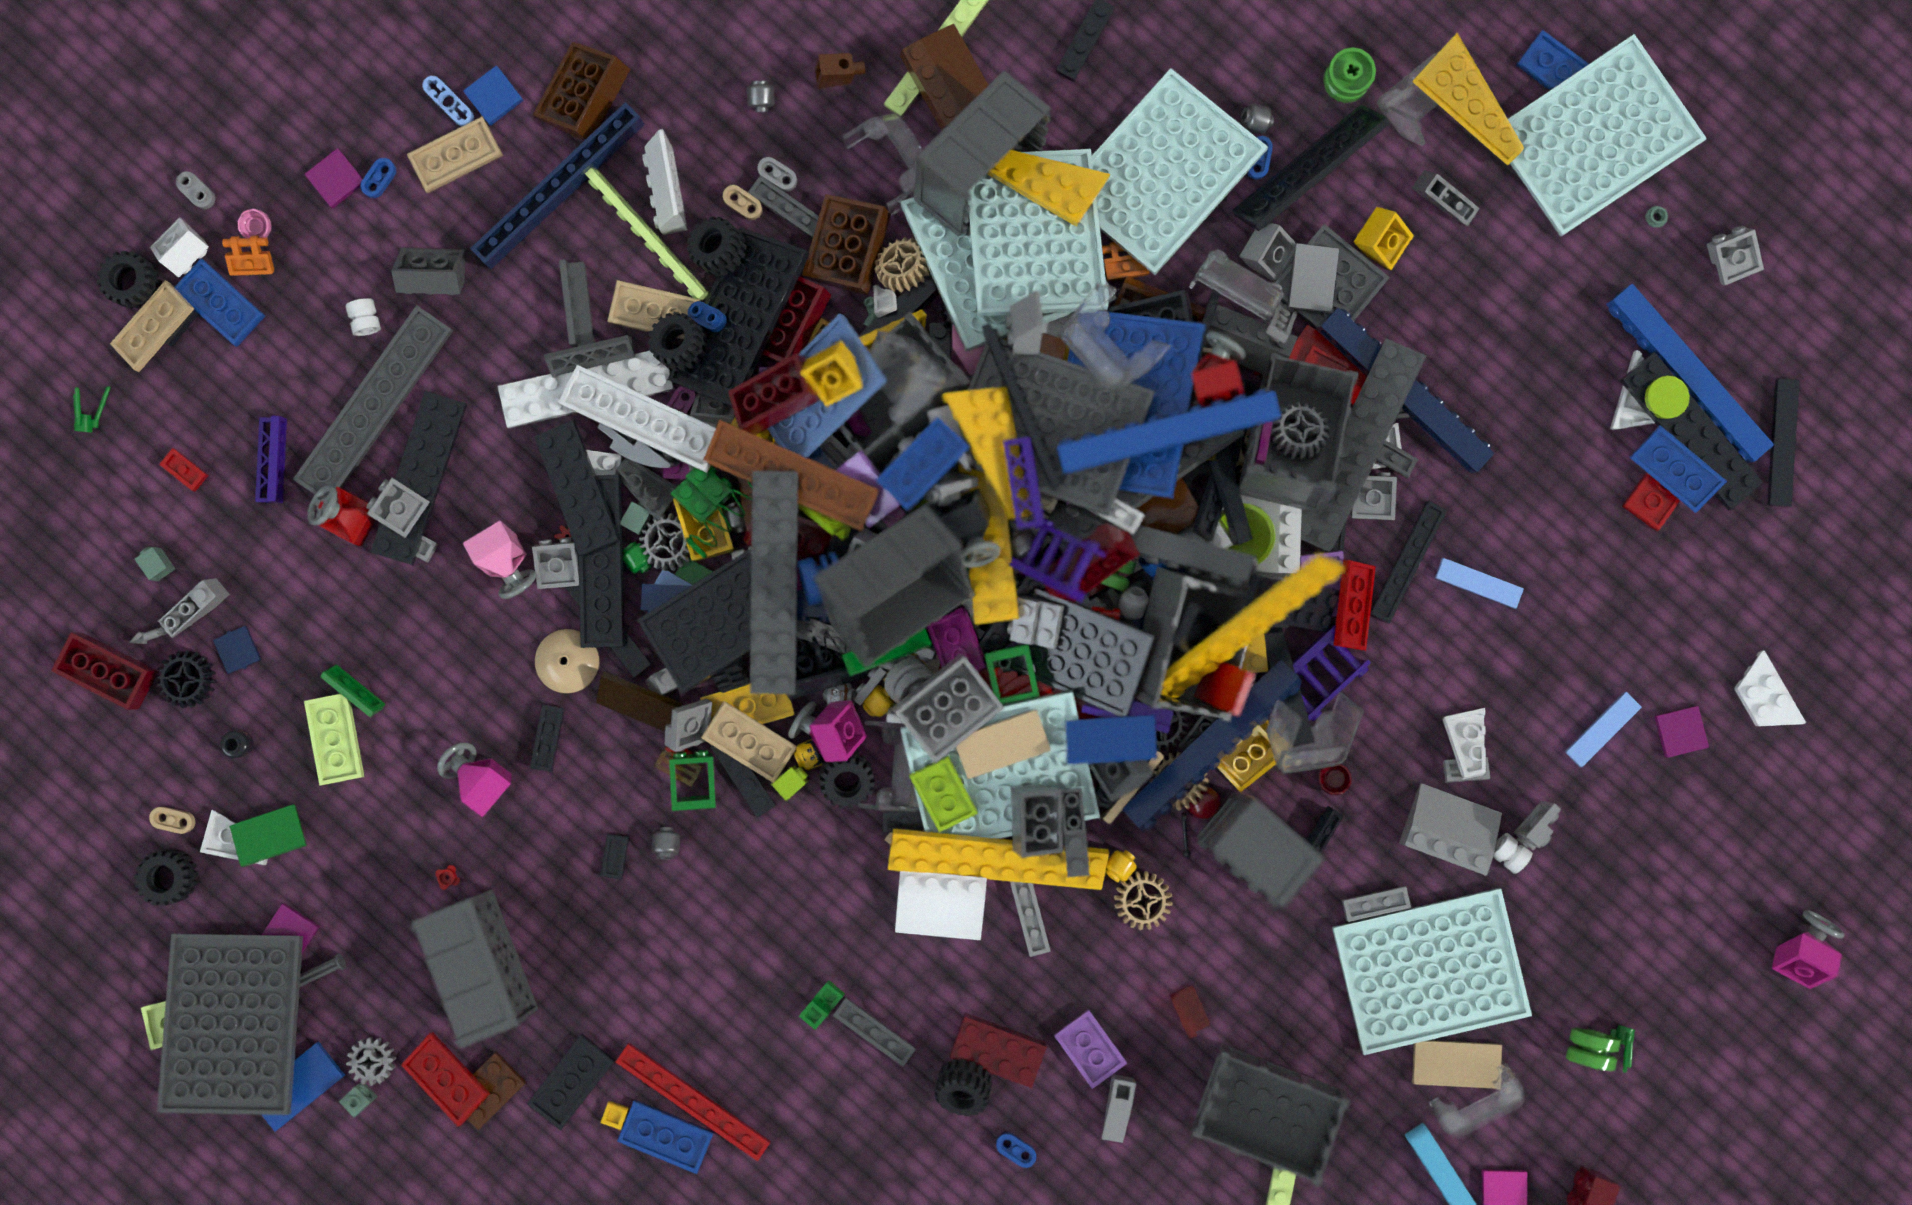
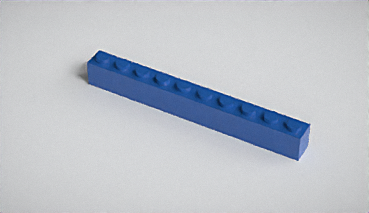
M1633 284L1625 287L1606 304L1611 315L1623 323L1625 331L1637 339V344L1649 354L1655 352L1673 375L1684 382L1689 394L1747 463L1755 462L1774 445Z
M1267 389L1254 392L1252 397L1246 398L1245 395H1240L1232 398V402L1224 403V400L1211 403L1209 408L1203 409L1202 406H1197L1189 409V413L1173 412L1168 414V418L1162 420L1159 417H1154L1146 420V424L1138 425V422L1125 425V429L1117 431L1116 428L1104 430L1103 435L1095 436V433L1082 436V440L1074 442L1073 439L1061 441L1060 445L1056 448L1062 475L1276 421L1281 417L1275 392H1267Z

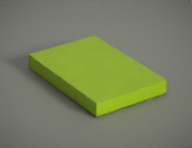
M948 755L936 763L928 764L909 774L938 832L978 814V810Z

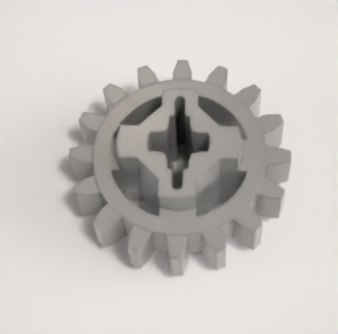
M373 1036L367 1038V1041L365 1039L358 1041L359 1045L355 1044L351 1047L354 1052H350L347 1055L349 1058H352V1060L346 1063V1065L352 1066L349 1074H356L354 1077L355 1081L361 1078L362 1085L367 1083V1081H369L370 1086H373L376 1080L378 1083L383 1082L384 1077L388 1078L391 1075L388 1070L395 1068V1065L391 1064V1062L396 1060V1057L390 1054L394 1051V1048L388 1050L389 1042L387 1041L382 1044L380 1037L375 1041ZM365 1048L363 1051L364 1055L359 1057L360 1052ZM370 1058V1060H372V1061H374V1062L377 1061V1062L373 1064V1062H371V1061H369V1060H367V1059ZM384 1065L382 1071L378 1074L379 1066Z

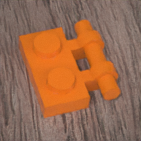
M258 235L250 236V238H240L239 236H232L230 239H223V247L232 248V252H227L225 255L230 276L273 274L275 271L270 251H261L260 246H268L267 237L259 238ZM241 247H251L252 252H242Z
M1115 242L1102 246L1103 254H1111V258L1104 259L1103 261L1107 282L1125 279L1126 276L1134 278L1149 275V270L1131 255L1119 257L1118 252L1125 250Z

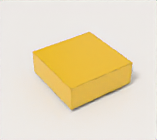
M608 1101L600 1123L621 1130L629 1107Z

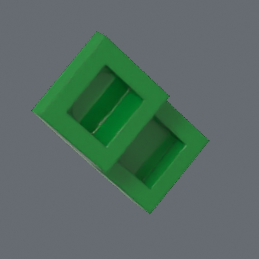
M828 980L801 1012L799 1017L816 1030L845 993Z

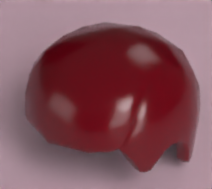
M1340 763L1327 764L1319 772V785L1329 795H1341L1351 786V773L1347 767Z
M1207 787L1206 792L1200 791L1203 799L1195 798L1198 803L1197 805H1194L1192 802L1189 803L1190 808L1187 810L1196 818H1212L1219 812L1221 805L1220 796L1216 790Z

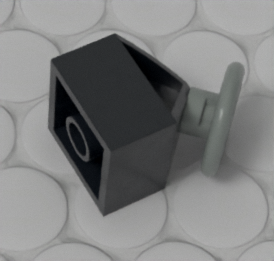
M979 488L960 495V499L952 501L950 505H939L937 512L939 521L961 545H967L961 551L964 566L969 568L986 565L995 560L1000 554L999 545L994 542H984L983 540L989 524L990 510ZM970 553V558L964 560V557Z

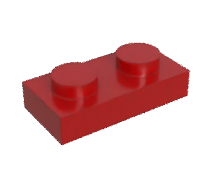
M172 448L159 464L194 492L197 491L209 476L175 448Z

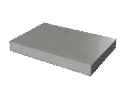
M1298 243L1295 245L1288 308L1324 313L1332 312L1339 254L1338 248Z

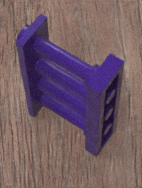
M1044 519V526L1039 529L1026 557L1022 558L1021 561L1012 558L1009 566L1082 602L1086 594L1078 590V583L1093 553L1105 557L1106 553L1098 550L1100 545L1090 540H1087L1086 543L1053 528L1054 523ZM1048 531H1050L1055 536L1040 566L1037 565L1035 569L1033 568L1035 564L1033 561ZM1062 539L1069 540L1070 543L1055 573L1052 572L1051 576H1049L1048 568ZM1079 545L1085 548V551L1070 581L1067 580L1065 584L1063 583V575Z
M1331 625L1327 632H1324L1292 662L1295 674H1301L1322 697L1313 707L1302 695L1309 721L1316 720L1322 714L1320 710L1356 676L1359 678L1369 670L1367 666L1371 663L1369 660H1363L1360 663L1347 648L1333 646L1336 625ZM1327 644L1329 646L1332 645L1354 668L1346 677L1323 655L1322 649ZM1311 659L1317 660L1338 682L1330 692L1307 669L1308 666L1306 664Z

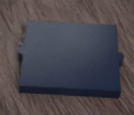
M247 626L234 631H227V634L213 640L227 674L240 669H247V666L261 660Z

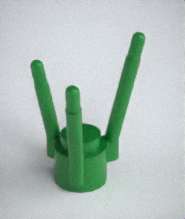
M107 386L103 393L94 420H91V415L81 414L80 390L78 387L75 388V394L73 395L74 431L92 433L93 427L98 428L99 419L111 389L110 386Z
M1617 1025L1616 1030L1611 1029L1610 1035L1621 1040L1620 1044L1625 1045L1622 1071L1626 1073L1627 1067H1632L1635 1029Z

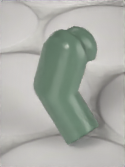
M871 296L867 297L864 301L869 314L863 323L866 327L878 318L874 313V298Z

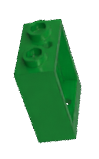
M1022 644L985 653L993 693L1002 705L1039 697L1029 645ZM1025 655L1032 691L1000 697L993 661Z
M697 750L695 754H686V752L680 751L674 752L672 756H669L672 811L716 808L712 753H708V750ZM707 763L709 795L677 797L675 765Z

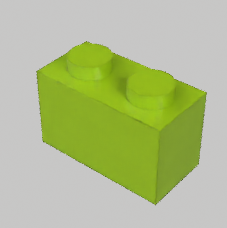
M794 765L778 778L772 786L787 801L809 782L807 779L809 775L802 767L797 768Z

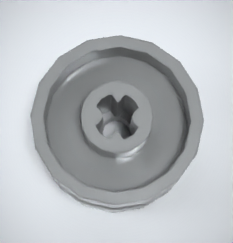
M917 658L901 660L888 672L885 679V690L892 700L898 703L934 673Z

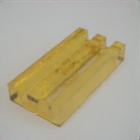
M664 748L654 767L670 775V770L661 765L663 761L669 764V759L665 755L671 756L673 752H668ZM695 763L686 764L696 770L692 772L679 764L675 765L676 769L692 777L689 780L675 772L676 779L693 787L703 768Z

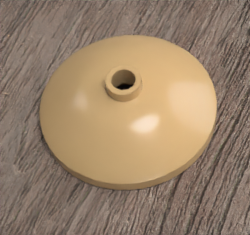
M563 629L549 634L540 643L536 651V672L540 680L548 688L556 692L574 693L586 688L594 680L599 670L600 658L598 649L581 648L580 632L577 630ZM563 657H566L568 660L566 665L561 663Z

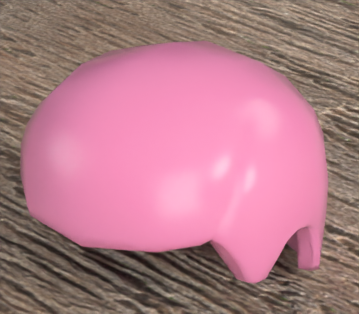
M252 208L241 213L238 219V230L244 238H250V236L258 235L259 238L268 237L271 232V221L266 213Z

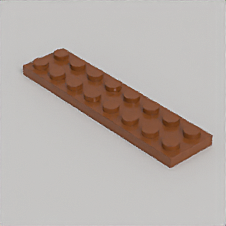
M719 420L703 461L752 483L753 471L798 472L799 504L860 531L864 530L880 492L875 487L722 420Z

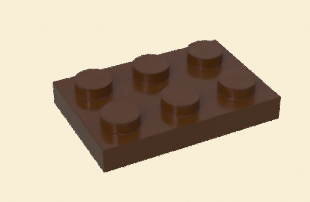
M498 1052L494 1053L473 1074L490 1093L468 1117L470 1123L477 1130L527 1083Z

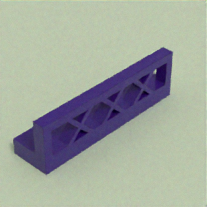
M271 416V418L259 417L255 502L283 503L287 419L281 416ZM266 422L271 423L270 436L265 432ZM270 443L268 457L264 453V448L266 445ZM267 465H268V478L263 474V469H264V467H266ZM267 486V498H262V490Z
M1030 437L1003 441L1017 529L1034 527V529L1043 528L1044 519ZM1020 444L1021 456L1017 459L1010 454L1009 446ZM1017 464L1024 468L1025 477L1022 481L1013 475V470ZM1021 486L1028 491L1029 498L1025 503L1017 497L1016 493ZM1024 508L1032 512L1031 522L1021 523L1020 514Z
M1086 701L1082 708V712L1105 718L1121 717ZM1133 702L1130 714L1127 717L1155 715L1156 730L1169 732L1173 715L1172 710L1152 708L1144 703Z

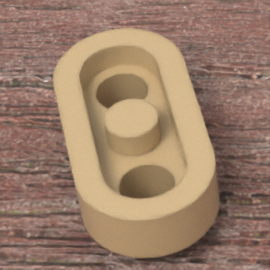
M736 185L728 186L724 190L723 199L728 207L748 220H755L760 217L762 206L758 199ZM737 195L738 199L736 201H732L731 196ZM750 207L756 208L753 213L748 212Z
M169 807L155 808L149 817L153 827L179 834L188 833L195 826V818L191 813ZM162 814L166 815L165 821L161 818ZM183 819L187 820L186 826L182 824Z

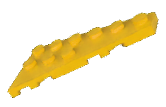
M1456 33L1412 82L1508 166L1523 151L1524 146L1460 36Z
M1010 150L987 173V175L1076 227L1110 177L1109 173Z
M1007 387L944 393L942 398L945 403H948L954 420H957L963 431L962 435L970 446L978 464H981L986 473L985 477L988 483L990 482L997 494L996 497L1007 518L1016 519L1003 441L1017 439ZM1009 446L1010 454L1018 459L1020 457L1019 446ZM1017 464L1013 470V475L1021 481L1025 477L1023 467ZM1021 486L1016 493L1017 497L1025 503L1029 498L1028 491ZM1024 508L1020 517H1030L1032 512Z

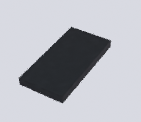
M581 1034L527 1104L561 1131L615 1062V1059L585 1035Z

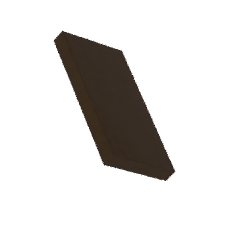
M605 671L600 679L596 703L664 732L666 725L672 722V709L684 706L680 702Z

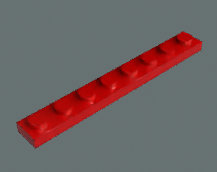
M631 1043L627 1044L616 1060V1063L756 1161L760 1159L771 1141Z

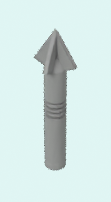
M163 627L145 633L138 632L129 643L147 644L148 640L168 633Z

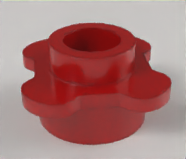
M449 865L444 870L438 869L435 873L439 887L442 890H446L451 885L457 886L460 883V878L456 875V867L454 865Z

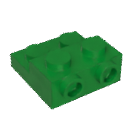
M712 465L707 473L694 467L686 475V479L671 492V496L701 524H703L704 519L708 520L718 510L717 505H723L732 496L731 483L724 477L722 479L715 475L717 471Z

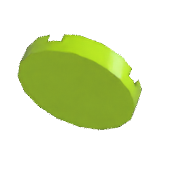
M1664 376L1656 378L1646 389V406L1658 418L1670 419L1678 417L1689 405L1690 395L1688 388L1677 377Z

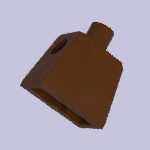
M851 53L818 54L815 65L818 89L849 85L852 83L854 75L865 74L864 61L853 62Z

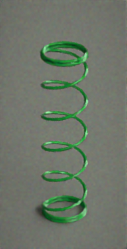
M747 481L753 490L752 484L750 483V481ZM731 490L733 497L740 506L744 515H740L721 504L717 505L719 512L725 519L730 530H726L707 519L703 520L704 525L713 537L716 545H712L692 534H689V537H687L685 541L703 558L708 557L707 554L693 541L692 537L700 540L701 542L709 546L717 547V541L713 533L707 526L706 522L716 526L717 528L723 531L731 532V526L726 517L724 516V514L722 513L720 507L732 512L735 515L745 517V511L741 506L740 502L738 501V499L736 498L734 492H737L738 494L753 501L752 498L737 490Z

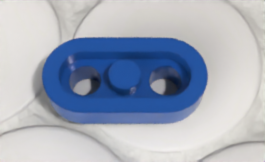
M1265 136L1256 138L1268 146V149L1247 172L1248 176L1255 180L1265 177L1269 170L1273 145L1271 140ZM1253 167H1259L1260 172H1255Z
M387 158L376 160L361 182L362 192L370 198L380 197L396 175L395 164ZM389 168V171L384 174L383 170ZM377 185L376 190L371 191V187Z
M701 301L694 302L688 309V316L700 326L712 332H719L726 325V316L721 311Z
M1004 1132L998 1136L996 1146L1000 1154L1023 1168L1031 1167L1035 1163L1036 1152L1031 1145L1010 1132ZM1004 1140H1010L1011 1144L1005 1146L1003 1142ZM1022 1152H1028L1029 1156L1027 1158H1023L1021 1156Z

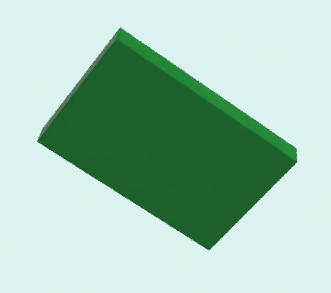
M294 804L229 826L242 868L307 846L297 808Z

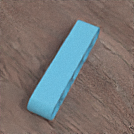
M1424 1123L1405 1133V1137L1449 1205H1476Z

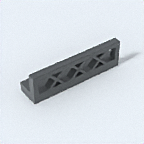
M559 260L569 345L574 348L595 343L585 262L568 263L566 260Z
M625 335L544 354V359L553 377L574 372L577 365L587 369L635 358V349L632 337Z

